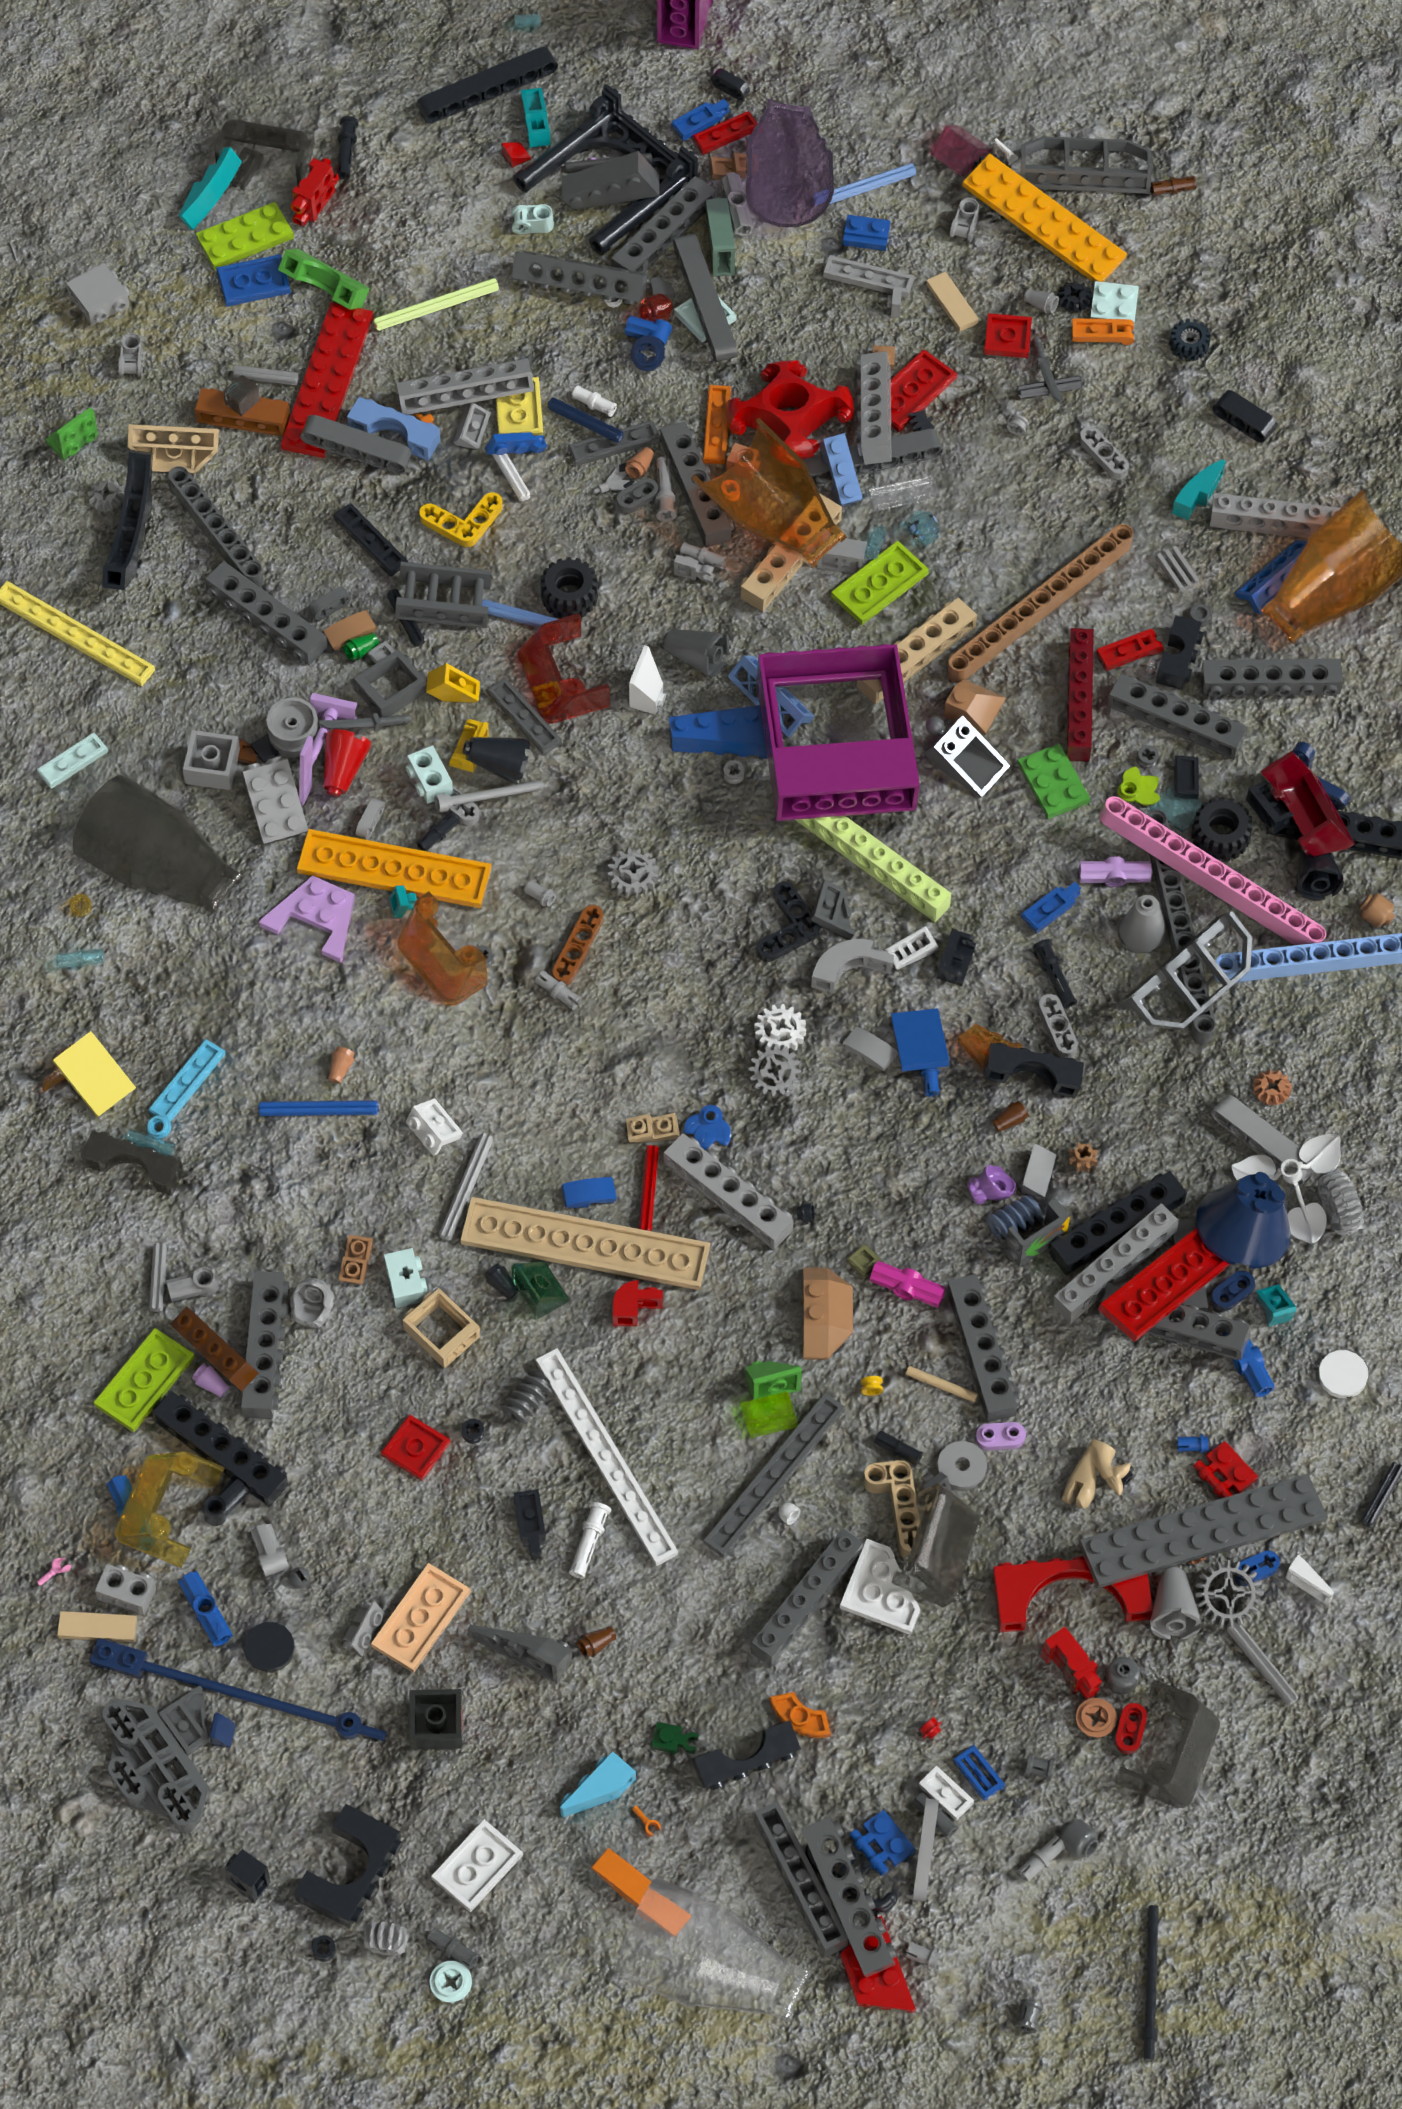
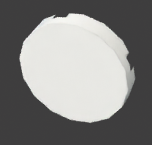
M1337 1350L1329 1353L1322 1360L1318 1370V1377L1322 1388L1331 1396L1337 1398L1354 1397L1365 1388L1368 1379V1368L1364 1360L1356 1353L1348 1350Z

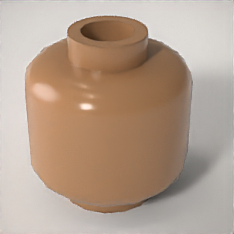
M1380 893L1369 894L1359 907L1361 918L1374 928H1379L1383 924L1388 926L1395 917V914L1392 913L1394 904Z

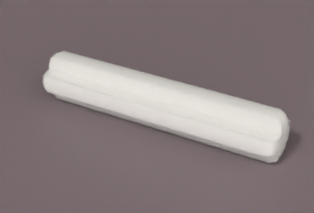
M492 454L519 501L524 502L530 499V492L508 455Z

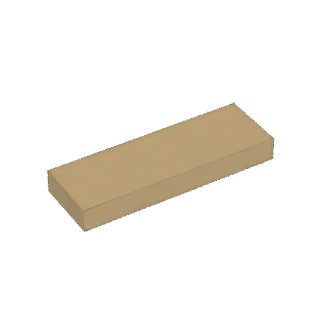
M946 272L926 281L927 287L959 332L979 323V318Z
M60 1611L58 1638L96 1641L98 1638L113 1642L135 1643L137 1616Z

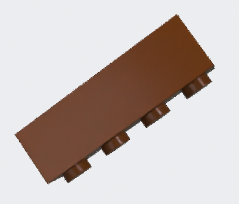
M201 388L195 407L197 423L284 436L290 417L289 402L280 399L273 400L260 396L243 395L237 392L228 398V392L218 391L213 388Z

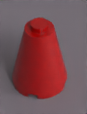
M331 729L330 733L329 731L326 732L324 788L329 795L340 797L341 794H346L371 748L372 743L364 736L361 737V740L354 737V732L341 729Z

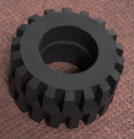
M566 557V560L560 558L557 559V563L551 562L549 568L544 569L543 575H541V599L543 606L546 607V611L549 614L553 612V616L556 618L562 616V620H567L568 618L576 620L577 616L585 617L586 612L590 613L593 610V606H596L598 579L597 575H595V570L593 567L589 568V564L586 561L581 563V559L578 558L575 560H571V557ZM565 585H574L580 588L571 593L559 590V588Z
M1219 797L1217 801L1214 798L1210 799L1209 804L1204 802L1201 805V809L1198 808L1196 811L1191 838L1194 839L1193 844L1219 861L1224 859L1227 862L1230 861L1231 857L1236 859L1240 853L1243 854L1246 851V847L1249 845L1253 827L1252 816H1248L1249 811L1247 808H1242V803H1234V799L1229 798V801L1224 800V797ZM1214 825H1225L1231 828L1233 833L1226 835L1218 834L1211 827Z

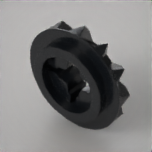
M1075 280L1073 283L1066 282L1064 286L1059 287L1057 293L1060 306L1072 312L1085 310L1092 301L1091 290L1085 286L1084 282L1081 284ZM1071 292L1079 294L1078 298L1071 296Z

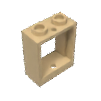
M439 1288L434 1293H428L417 1308H411L404 1315V1330L444 1369L480 1338V1327ZM439 1306L463 1328L440 1350L416 1328Z

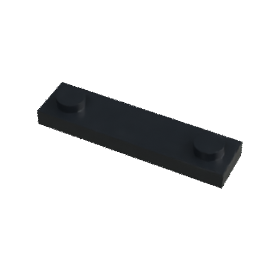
M349 503L333 515V519L390 577L400 571L401 562H408L352 503Z

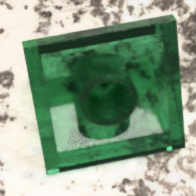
M546 1262L515 1263L511 1266L512 1280L537 1319L568 1303L570 1300Z

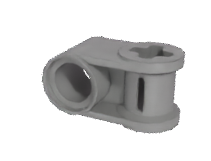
M965 198L960 202L951 225L950 237L959 236L967 238V241H972L979 211V204L975 199Z
M127 333L122 337L119 356V376L124 374L143 375V347L141 338L136 333Z

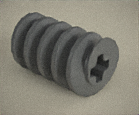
M532 1368L529 1369L528 1376L526 1375L522 1378V1383L516 1386L517 1391L511 1392V1398L505 1400V1406H501V1410L514 1421L526 1425L528 1420L525 1414L533 1417L534 1412L530 1408H540L536 1400L544 1402L546 1398L542 1393H552L548 1387L550 1380L540 1371Z

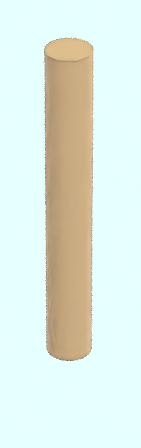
M909 1366L907 1369V1376L971 1402H976L978 1397L976 1392L912 1366Z

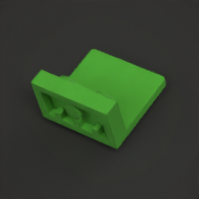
M89 407L46 438L47 445L63 460L75 455L81 447L91 443L98 436L94 410Z

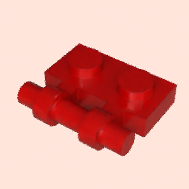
M1226 1441L1206 1455L1205 1459L1210 1465L1206 1466L1201 1460L1193 1465L1199 1473L1198 1476L1202 1481L1206 1480L1210 1484L1217 1497L1225 1498L1232 1496V1493L1229 1491L1231 1488L1237 1494L1242 1493L1258 1480V1475ZM1218 1472L1225 1481L1221 1483L1214 1474Z

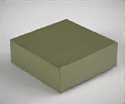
M865 1244L847 1258V1263L863 1278L872 1272L877 1261H881Z

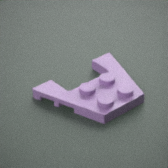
M312 876L259 921V925L279 935L289 917L292 916L324 930L331 935L322 949V955L341 963L344 956L343 952L347 941V932L351 921L355 896L349 891Z

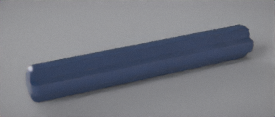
M552 397L547 403L549 410L616 443H620L624 437L622 430L555 397Z

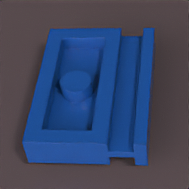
M847 215L843 245L886 251L891 220Z

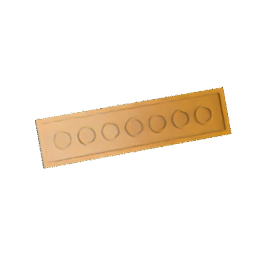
M990 153L963 181L962 187L1094 283L1095 281L1105 282L1127 257L1125 251Z
M308 829L297 873L386 891H393L395 886L404 885L406 894L416 893L418 897L481 909L492 867L490 863Z

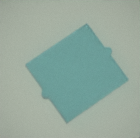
M1173 784L1165 793H1161L1160 801L1154 804L1151 810L1158 809L1163 811L1167 816L1168 823L1183 833L1194 822L1196 811L1198 808L1201 809L1203 802L1199 799L1176 798L1174 796Z

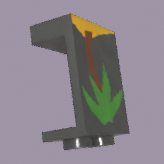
M1056 1198L1047 1204L1044 1221L1046 1227L1029 1238L1023 1240L1013 1226L1008 1228L1005 1253L1009 1260L1015 1261L1019 1267L1049 1249L1051 1241L1056 1236L1067 1234L1070 1215Z

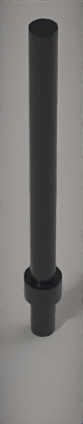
M1156 1905L1148 1906L1145 2027L1142 2028L1144 2061L1146 2062L1154 2061L1155 2041L1158 2040V2029L1155 2028L1159 1906Z

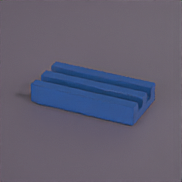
M972 1745L953 1759V1763L984 1802L991 1795H995L998 1790L1005 1788L1004 1782L975 1745ZM971 1753L977 1759L980 1765L984 1768L987 1774L991 1777V1779L994 1781V1783L996 1784L995 1786H992L987 1778L983 1775L980 1769L969 1757ZM961 1760H965V1762L969 1765L972 1771L976 1774L979 1780L986 1787L987 1791H985L982 1788V1786L979 1784V1782L975 1779V1777L972 1775V1773L968 1770V1768Z

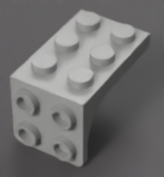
M281 756L266 761L267 765L259 766V763L245 766L244 771L240 774L251 801L263 844L308 832L288 759L282 760Z

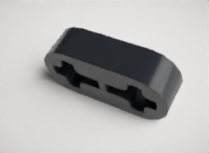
M722 68L717 69L711 76V82L716 88L737 100H743L750 92V88L745 81Z

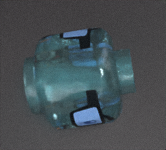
M919 510L910 516L911 520L907 524V528L916 543L925 546L939 538L938 534L941 529L933 513Z

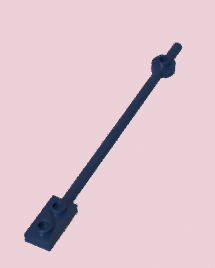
M98 1638L90 1659L91 1665L138 1679L141 1672L145 1671L336 1727L338 1735L346 1740L354 1739L360 1734L385 1741L387 1731L363 1725L360 1717L353 1712H345L336 1717L148 1662L146 1661L147 1652ZM347 1721H352L353 1725L351 1727H345L344 1723Z

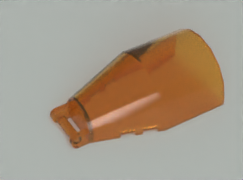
M758 418L756 420L757 433L752 444L733 467L721 476L707 482H702L694 475L692 477L693 482L743 531L801 557L811 568H814L818 564V560L839 541L842 543L847 537L834 524L805 462Z
M1363 490L1310 536L1277 595L1261 610L1265 616L1269 615L1283 630L1292 644L1297 642L1308 631L1374 603L1402 578V543L1391 534L1373 512ZM1278 606L1281 609V611L1286 615V617L1298 628L1296 631L1275 610Z

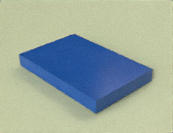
M281 254L217 267V275L226 307L290 294L291 290L287 275L278 270L282 261Z
M938 1008L891 1013V1022L902 1071L949 1066V1056Z

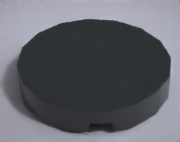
M264 1622L256 1625L248 1632L244 1640V1653L247 1662L256 1670L273 1673L282 1670L293 1658L295 1643L292 1634L285 1626L277 1622Z

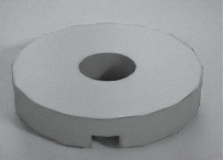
M957 1441L947 1445L941 1451L937 1462L938 1473L942 1471L948 1476L951 1488L970 1490L985 1478L987 1460L983 1451L974 1443ZM958 1461H965L968 1463L969 1468L961 1471L956 1468L955 1464Z

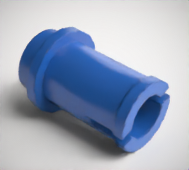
M937 1068L923 1069L921 1071V1076L924 1078L925 1096L934 1097L935 1093L936 1095L940 1094L938 1083L940 1070Z
M1203 1434L1189 1437L1177 1436L1178 1452L1200 1451V1454H1203V1451H1208V1436H1203Z

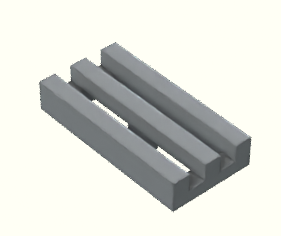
M1177 546L1172 547L1170 551L1169 549L1165 550L1164 554L1158 553L1156 555V560L1178 592L1199 584V578ZM1165 559H1168L1170 561V563L1174 567L1175 572L1180 576V578L1185 584L1182 585V583L1179 581V579L1177 578V576L1175 575V573L1173 572V570L1171 569V567Z

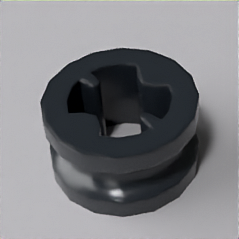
M477 1419L466 1420L462 1425L463 1439L470 1444L479 1443L484 1437L483 1423ZM475 1427H477L478 1433H472L471 1435H469L468 1429H474Z
M326 1935L317 1937L312 1944L314 1957L321 1962L333 1959L336 1954L334 1940ZM324 1943L325 1946L328 1943L330 1952L325 1954L323 1951V1954H320L319 1945Z

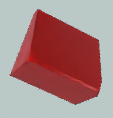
M521 142L501 144L502 154L512 168L531 160L530 155Z

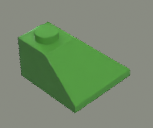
M756 1361L745 1367V1379L753 1403L801 1391V1366L773 1361Z

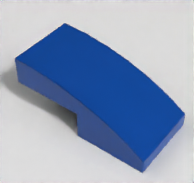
M613 1177L583 1179L561 1185L565 1208H588L591 1203H614L617 1199Z

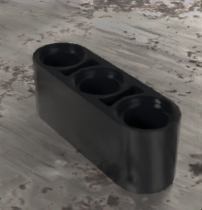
M1226 390L1212 406L1216 416L1259 443L1265 442L1278 427L1277 420L1272 415L1232 390Z

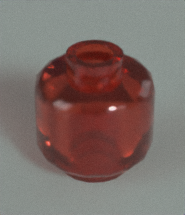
M657 293L641 301L639 314L642 319L654 322L658 319L666 321L671 317L673 305L671 300L664 294Z

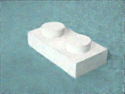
M937 1765L919 1782L918 1787L931 1799L939 1800V1806L955 1821L974 1804V1800Z

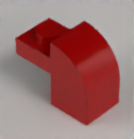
M638 1280L623 1284L617 1290L613 1299V1326H638V1308L663 1309V1290H658L654 1287L638 1289Z

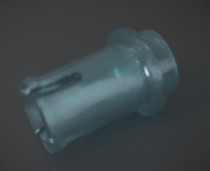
M536 12L527 15H514L515 29L528 27L537 29V27H541L540 14H536Z

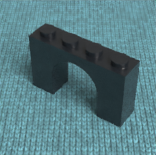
M345 1803L333 1824L334 1834L365 1851L369 1858L365 1873L351 1884L336 1885L306 1871L294 1892V1896L297 1902L351 1929L353 1923H358L362 1918L365 1902L367 1900L371 1901L377 1890V1886H375L380 1877H385L390 1867L389 1860L392 1855L396 1856L399 1853L403 1842L401 1841L399 1830Z

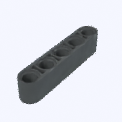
M317 415L307 417L300 435L301 439L307 444L396 474H403L406 471L412 454L411 449L403 444Z

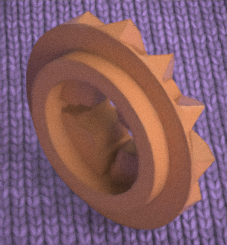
M1269 1068L1266 1072H1260L1254 1079L1253 1092L1262 1103L1279 1105L1289 1098L1292 1084L1288 1080V1075L1284 1076L1280 1070L1271 1071ZM1268 1082L1271 1084L1278 1083L1277 1090L1273 1088L1266 1090L1269 1085Z
M1091 1698L1084 1701L1078 1707L1076 1722L1079 1730L1088 1737L1100 1739L1103 1736H1109L1115 1728L1117 1714L1114 1707L1106 1700ZM1100 1710V1720L1103 1722H1097L1093 1727L1092 1718L1089 1716H1095Z

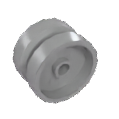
M290 697L278 701L268 711L266 721L270 743L279 751V754L285 757H300L308 736L313 737L314 742L319 731L318 718L314 707L301 698Z

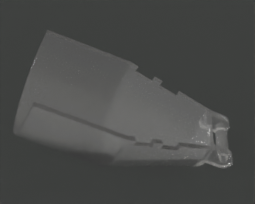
M656 1877L651 1882L636 1910L621 1947L615 1970L616 1976L687 2007L696 2008V2006L715 2010L730 2009L737 2010V2012L766 2014L790 2022L793 2016L792 2009L804 1982H807L811 1975L808 1970L790 1963L729 1907L659 1877ZM788 1975L795 1977L781 2007L776 2002Z

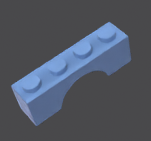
M358 397L347 416L348 426L370 434L382 430H392L400 433L407 440L412 455L429 461L440 442V428L434 424L420 421L412 415L402 414L391 407H384L371 399Z

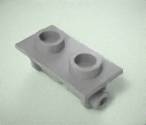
M374 1600L371 1603L365 1601L364 1605H360L353 1619V1622L359 1624V1627L350 1625L342 1640L344 1642L342 1646L345 1649L351 1651L354 1648L361 1657L369 1647L371 1639L385 1614Z

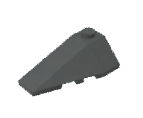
M471 1624L468 1628V1635L472 1640L558 1684L572 1660L570 1646L561 1640L554 1641L550 1638Z

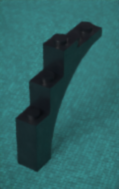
M129 451L126 486L119 525L112 549L103 565V588L125 590L137 575L138 552L144 546L145 523L150 518L152 511L151 480L153 453Z

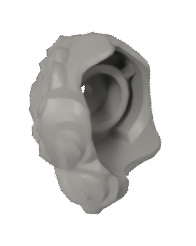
M306 1278L293 1289L290 1297V1318L296 1323L321 1328L325 1320L330 1316L334 1304V1294L330 1290V1286L324 1280L317 1278Z

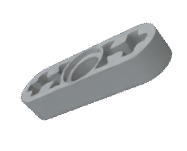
M1085 427L1080 434L1081 446L1110 477L1117 480L1125 478L1129 469V463L1125 457L1097 428ZM1105 449L1110 452V455L1103 457L1099 455L1098 451Z
M1046 994L1039 1001L1038 1010L1057 1055L1061 1058H1072L1075 1056L1078 1047L1075 1034L1060 999L1053 994ZM1046 1003H1049L1051 1006L1054 1005V1015L1051 1016L1050 1008L1045 1007ZM1054 1022H1061L1065 1028L1061 1031H1056L1051 1025ZM1063 1037H1065L1066 1044L1068 1046H1071L1070 1050H1067L1066 1047H1062Z

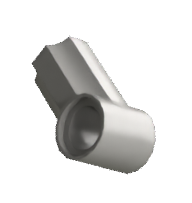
M201 1267L193 1274L167 1280L172 1302L198 1295L210 1297L218 1289L216 1277L213 1271L207 1267ZM205 1279L210 1280L206 1285L200 1284Z
M264 1523L251 1530L264 1576L267 1577L289 1569L285 1553L278 1544L272 1525Z

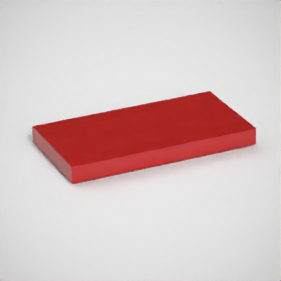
M923 349L891 379V427L900 432L909 424L910 420L915 418L908 417L909 413L920 412L925 409L957 378V373Z

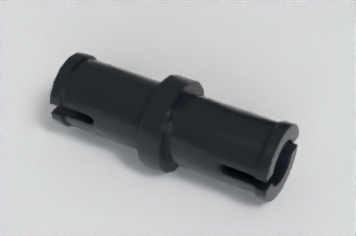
M450 811L447 816L439 823L433 824L430 827L431 830L416 841L417 846L423 851H428L439 840L443 841L446 838V834L458 825L460 820Z

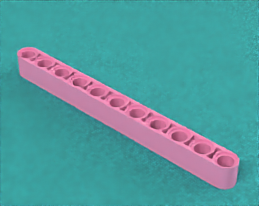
M1113 796L1106 800L1099 814V819L1105 826L1291 944L1303 945L1324 941L1326 931L1317 922L1121 798Z

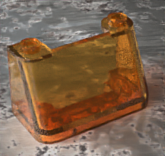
M428 891L416 900L398 938V949L445 1005L455 1006L488 985L486 957L475 946L467 945L456 951L437 929L439 927L438 921L434 916L438 912V902Z

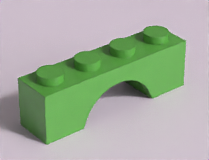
M300 249L285 250L278 268L279 271L295 280L308 282L322 288L332 296L333 301L350 310L363 307L370 289Z

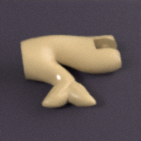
M1092 1439L1068 1479L1062 1501L1071 1505L1076 1500L1078 1508L1086 1509L1095 1494L1097 1471L1120 1496L1123 1491L1121 1479L1127 1475L1131 1464L1126 1463L1112 1467L1111 1464L1116 1451L1106 1443Z

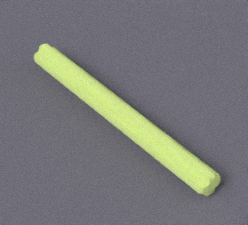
M495 278L376 317L374 318L375 328L379 331L498 291V282Z

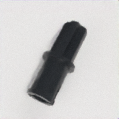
M879 1431L874 1439L876 1445L893 1453L894 1457L899 1456L914 1464V1466L919 1464L923 1456L922 1451L904 1443V1439L900 1441L883 1431Z

